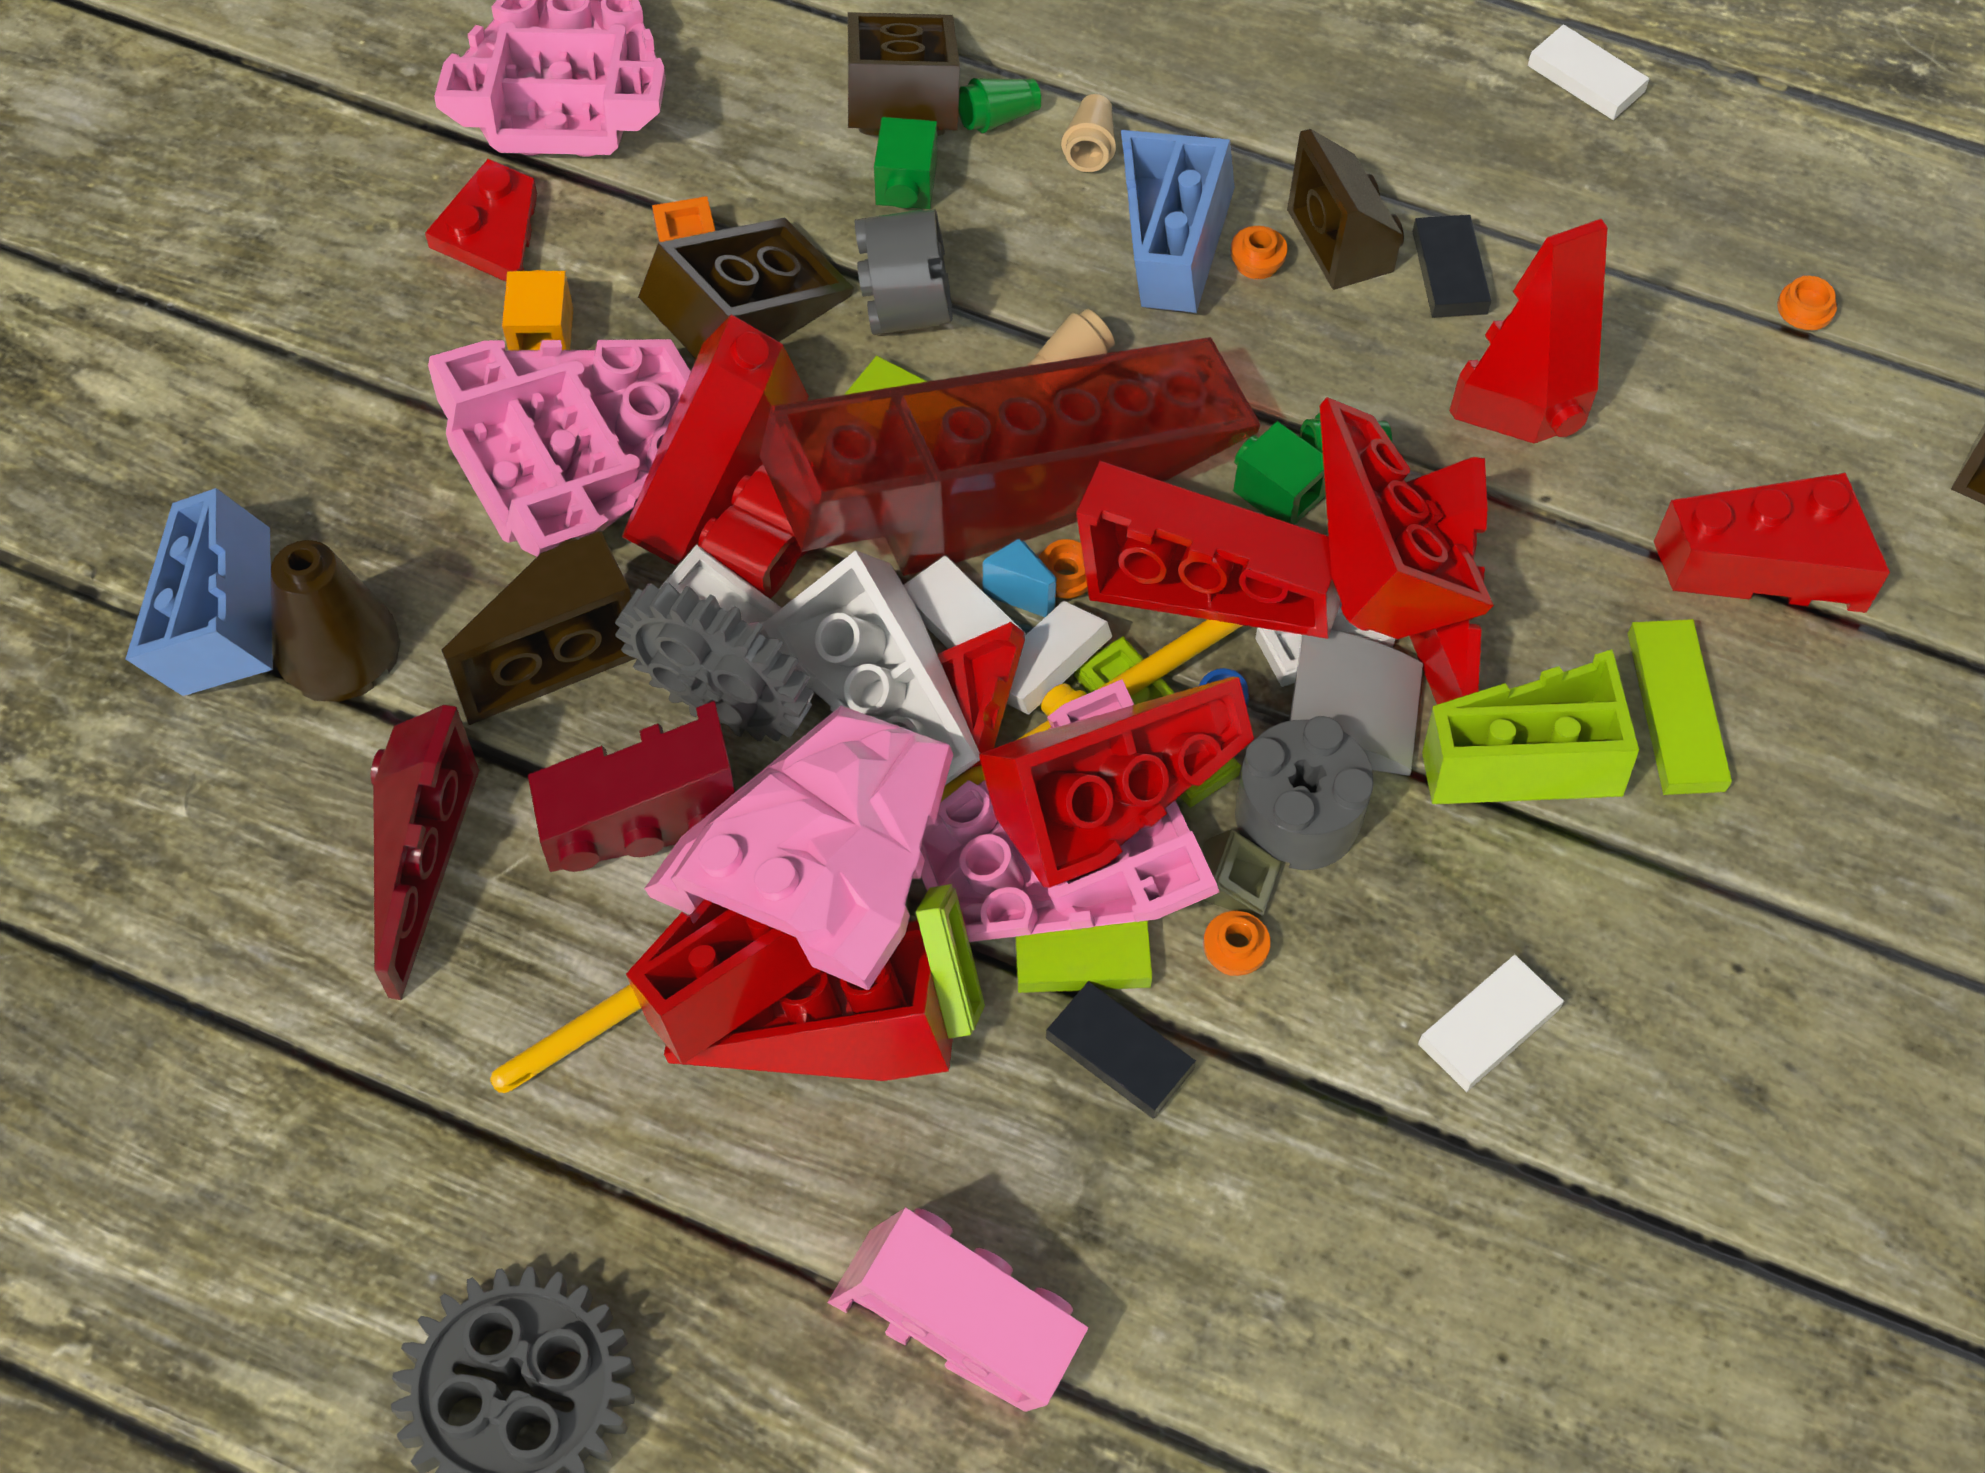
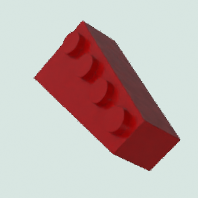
M1102 461L1099 462L1076 511L1090 601L1325 639L1329 638L1341 604L1331 577L1329 536Z

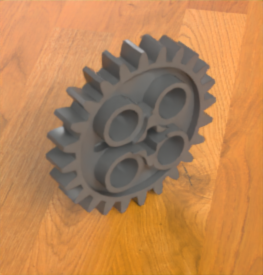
M665 582L661 589L649 583L643 591L640 589L635 591L615 622L620 627L615 635L625 642L621 649L622 652L637 659L633 665L635 670L650 674L652 679L649 684L652 687L664 688L669 691V701L672 703L684 702L689 706V712L694 717H697V707L715 701L720 725L722 723L727 724L736 736L741 737L746 730L757 741H762L765 735L775 742L779 741L782 735L789 738L795 729L799 728L813 705L810 700L814 695V691L806 686L810 679L809 675L795 670L799 663L798 658L782 654L779 651L783 645L780 639L764 637L760 633L763 629V625L760 622L747 624L741 620L739 608L734 606L729 611L720 608L716 597L711 594L706 601L699 599L691 587L686 586L680 594L670 583Z
M533 1267L526 1268L519 1286H512L504 1270L501 1268L496 1270L493 1290L484 1292L473 1277L467 1279L469 1300L461 1305L445 1293L440 1296L442 1307L447 1314L441 1322L430 1317L420 1316L417 1321L428 1336L425 1344L406 1342L401 1347L406 1356L415 1364V1368L394 1372L392 1376L397 1386L404 1391L410 1392L411 1395L391 1404V1410L398 1419L414 1420L398 1432L397 1437L405 1448L422 1446L410 1461L419 1473L429 1472L436 1467L438 1468L435 1473H588L583 1461L589 1455L607 1462L611 1460L612 1455L601 1438L604 1433L626 1434L628 1428L624 1420L617 1413L613 1412V1408L634 1404L635 1396L631 1388L616 1383V1381L634 1374L635 1367L630 1357L614 1356L628 1342L622 1329L605 1331L613 1320L610 1308L606 1304L588 1312L593 1297L587 1286L582 1285L569 1297H566L567 1282L562 1273L556 1272L545 1288H540L539 1278ZM497 1329L513 1331L510 1344L499 1354L488 1356L479 1353L482 1340L490 1332ZM568 1351L581 1355L579 1366L568 1377L551 1379L545 1376L547 1365L559 1353ZM459 1364H466L477 1368L479 1372L508 1386H516L521 1376H523L535 1395L555 1401H571L575 1403L573 1411L564 1413L553 1409L541 1399L532 1397V1395L522 1391H512L506 1401L494 1382L482 1377L478 1378L464 1374L456 1375L454 1371ZM468 1397L482 1399L481 1411L473 1421L462 1426L449 1425V1414L456 1403ZM540 1420L551 1424L547 1440L537 1449L526 1451L516 1448L517 1435L529 1422Z

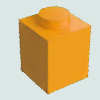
M507 271L502 328L508 350H540L542 340H561L562 350H570L574 308L566 271Z

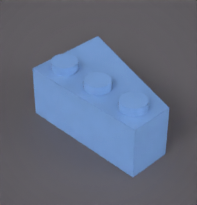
M1121 130L1134 261L1141 307L1197 313L1235 188L1230 139Z
M217 488L172 503L126 660L182 696L273 670L270 527Z

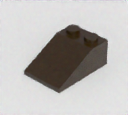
M848 12V128H859V131L863 134L879 136L882 117L937 121V136L943 135L945 130L958 131L960 63L953 15Z
M784 217L659 242L638 298L696 360L702 344L731 314L780 342L851 297L854 287Z
M601 530L582 538L567 539L557 547L540 553L441 649L468 725L636 659L622 652L621 649L625 642L615 635L620 628L615 622L631 599L629 587Z

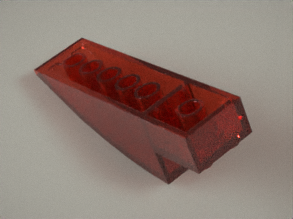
M1211 337L771 406L760 458L802 552L885 537L902 575L905 576L924 571L945 555L953 563H957L1002 549L1017 539L1026 541L1077 522L1076 511L1100 461L1165 482L1258 433L1261 424Z

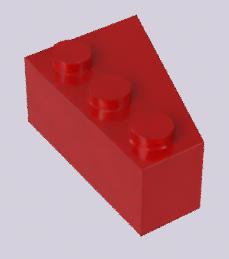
M1846 473L1671 500L1653 541L1673 591L1748 600L1751 599L1753 593L1788 597L1789 604L1809 606L1811 600L1847 604V611L1867 613L1890 574Z
M704 899L690 915L681 912L630 968L626 976L647 1022L683 1065L822 970L811 966L796 937Z

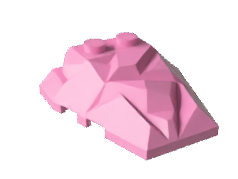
M496 0L491 6L494 19L484 30L483 26L475 25L468 33L470 48L462 57L451 53L443 63L434 95L436 107L463 127H479L489 145L500 153H521L528 156L539 154H575L582 157H590L594 155H611L618 149L623 131H639L660 113L666 77L661 58L656 57L654 52V40L650 28L646 29L644 26L643 11L639 0Z
M671 339L597 340L595 350H562L561 340H542L540 350L505 351L504 340H489L430 356L428 363L437 401L448 418L446 436L449 447L502 540L507 543L518 541L522 550L536 557L542 552L557 547L567 539L582 538L600 530L602 532L626 512L634 508L691 373Z
M1121 679L1060 706L1047 717L1051 725L1049 729L1134 705ZM968 780L940 803L935 825L926 826L920 848L925 859L921 877L926 890L928 891L930 887L952 884L953 888H956L969 942L1156 920L1220 893L1193 831L1189 830L1176 800L1165 808L1167 814L1152 827L1144 826L1120 846L1123 852L1109 864L1050 888L1042 886L996 819L986 780L979 785Z
M840 706L681 836L644 889L650 898L687 914H691L706 899L797 938L812 967L869 990L906 933L910 914L905 903L912 878L920 879L925 859L920 848L926 826L935 825L953 758L951 747L949 744Z

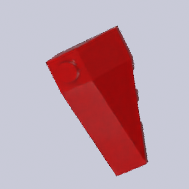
M1602 219L1546 238L1513 290L1518 299L1515 307L1504 321H1493L1485 334L1490 343L1480 361L1478 359L1468 360L1459 374L1449 410L1455 420L1533 444L1554 436H1570L1586 424L1598 391L1608 231V227Z
M731 314L702 344L623 532V538L669 563L677 565L698 543L705 524L712 517L719 518L726 509L732 506V495L738 482L745 475L752 476L763 464L768 463L771 465L789 446L809 396L782 343Z
M1326 397L1319 407L1331 577L1341 600V610L1346 619L1360 630H1372L1395 639H1400L1485 615L1494 605L1474 559L1463 544H1455L1452 548L1435 525L1443 517L1442 513L1433 501H1424L1413 488L1408 486L1404 479L1411 469L1376 418L1371 414Z
M1471 457L1406 482L1424 501H1433L1442 513L1443 517L1435 525L1451 548L1455 544H1463L1474 559L1477 533H1484L1487 530L1488 506L1485 458ZM1477 566L1484 582L1485 567ZM1473 618L1410 636L1418 659L1423 663L1422 669L1437 705L1479 692L1482 629L1480 624L1469 623Z
M1229 677L1038 732L980 753L979 758L996 819L1042 886L1050 888L1109 864L1123 852L1120 846L1144 826L1152 827L1167 814L1165 811L1167 806L1192 785L1200 786L1250 744L1254 740L1240 679L1239 677Z
M918 921L908 922L904 937L869 990L821 971L683 1065L876 1081L949 1072L953 1038L948 1039ZM666 1045L664 1056L667 1062L670 1064H681Z

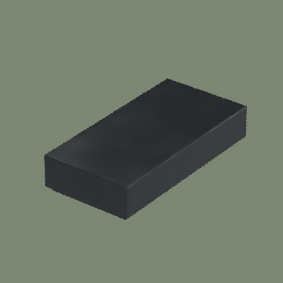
M1471 215L1415 218L1412 232L1432 318L1488 314L1491 297Z
M1089 981L1046 1030V1039L1152 1119L1155 1118L1195 1068V1059Z

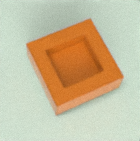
M707 196L652 205L659 242L715 231Z

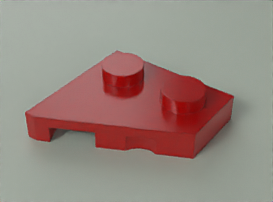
M487 159L425 232L429 248L505 282L507 281V271H524L525 248L530 245L532 233L530 218L535 213L538 194L534 178Z
M1012 622L937 654L979 753L994 749L1024 646V631ZM979 760L977 763H975L973 766H971L970 768H968L966 771L970 770L971 768L980 766V765H981V761Z

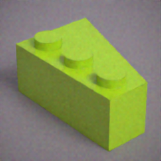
M1613 649L1595 654L1592 663L1563 672L1560 666L1541 671L1539 680L1509 689L1506 683L1433 706L1422 751L1432 804L1623 797L1639 752V747Z

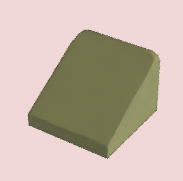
M1233 829L1209 838L1205 841L1201 851L1220 893L1202 901L1232 911L1247 912L1257 918L1263 917L1282 861L1275 859L1268 852Z

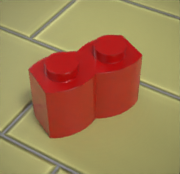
M765 463L752 476L745 475L738 482L732 495V506L726 509L719 518L712 517L705 524L699 537L698 546L771 599L785 583L797 560L807 553L822 533L830 517L828 492Z

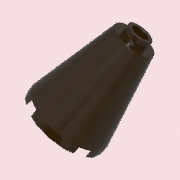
M302 540L291 543L279 551L271 565L273 657L281 677L287 684L289 683L301 690L303 696L314 701L341 702L366 694L374 688L373 681L386 668L390 673L397 663L401 641L394 617L384 604L327 545L318 541Z

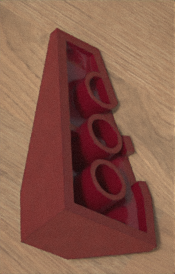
M442 705L394 726L386 749H379L372 762L374 971L388 998L402 1000L480 771L458 709L455 706Z

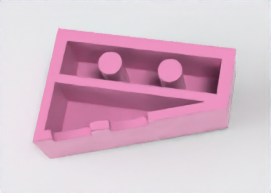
M905 1207L869 1231L827 1303L847 1313L855 1301L890 1322L885 1331L887 1336L903 1345H906L909 1338L913 1337L947 1359L945 1368L1024 1412L1048 1405L1089 1328L1070 1316L1073 1308L1066 1300L1043 1288H1035L1032 1291L1011 1277L1013 1268L1004 1259L982 1248H976L974 1252L950 1237L953 1230L947 1222L927 1210L917 1208L912 1212Z

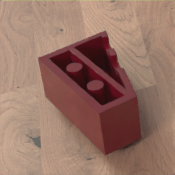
M715 701L696 708L697 720L665 733L659 723L639 730L642 742L607 755V750L603 746H599L528 775L540 844L550 872L559 870L578 872L590 869L598 862L627 855L631 857L654 855L662 850L663 847L676 845L681 836L735 793Z

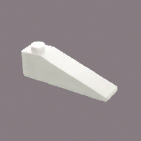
M855 550L762 623L769 638L780 639L783 642L779 650L782 654L798 658L799 663L795 670L809 675L810 679L806 686L831 706V711L834 712L840 706H844L949 744L953 752V758L945 785L980 760L978 748L921 615L890 563Z

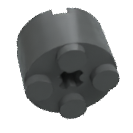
M921 209L855 219V233L859 253H867L868 259L857 262L861 293L863 297L874 295V300L867 302L872 334L878 335L932 327L951 322L953 314L948 273L945 270L943 257L945 251L936 209L927 211Z
M1317 716L1310 720L1286 721L1267 729L1249 744L1243 761L1235 808V819L1240 834L1268 852L1275 859L1290 863L1289 868L1314 870L1335 863L1348 853L1359 835L1373 791V772L1366 753L1350 735L1343 731L1342 726L1336 720L1326 716Z

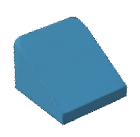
M1017 539L984 560L983 592L987 596L1042 617H1046L1055 609L1057 578L1024 541Z

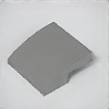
M1331 629L1328 639L1302 635L1290 721L1310 720L1317 716L1330 717L1336 720L1342 726L1343 731L1362 747L1370 761L1372 770L1410 776L1423 663L1389 646Z

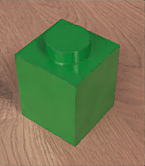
M882 117L874 162L876 205L931 209L938 160L937 121Z
M1278 421L1260 437L1253 435L1248 438L1235 456L1234 463L1237 465L1233 492L1266 516L1296 525L1326 496L1323 453Z

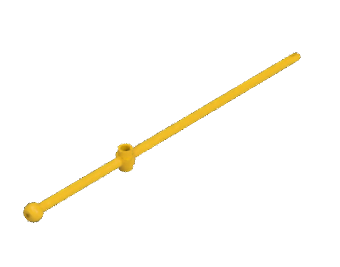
M1207 619L1098 689L1122 679L1131 697L1243 625ZM1066 683L1059 684L1045 695L1041 703V710L1049 716L1063 704L1082 697L1087 693L1081 690L1075 691ZM1048 719L1019 739L1048 730L1051 727ZM982 765L971 768L945 785L941 802L968 780L976 785L982 783L985 780ZM629 984L496 1068L490 1077L494 1089L499 1093L512 1091L641 1009L631 985Z

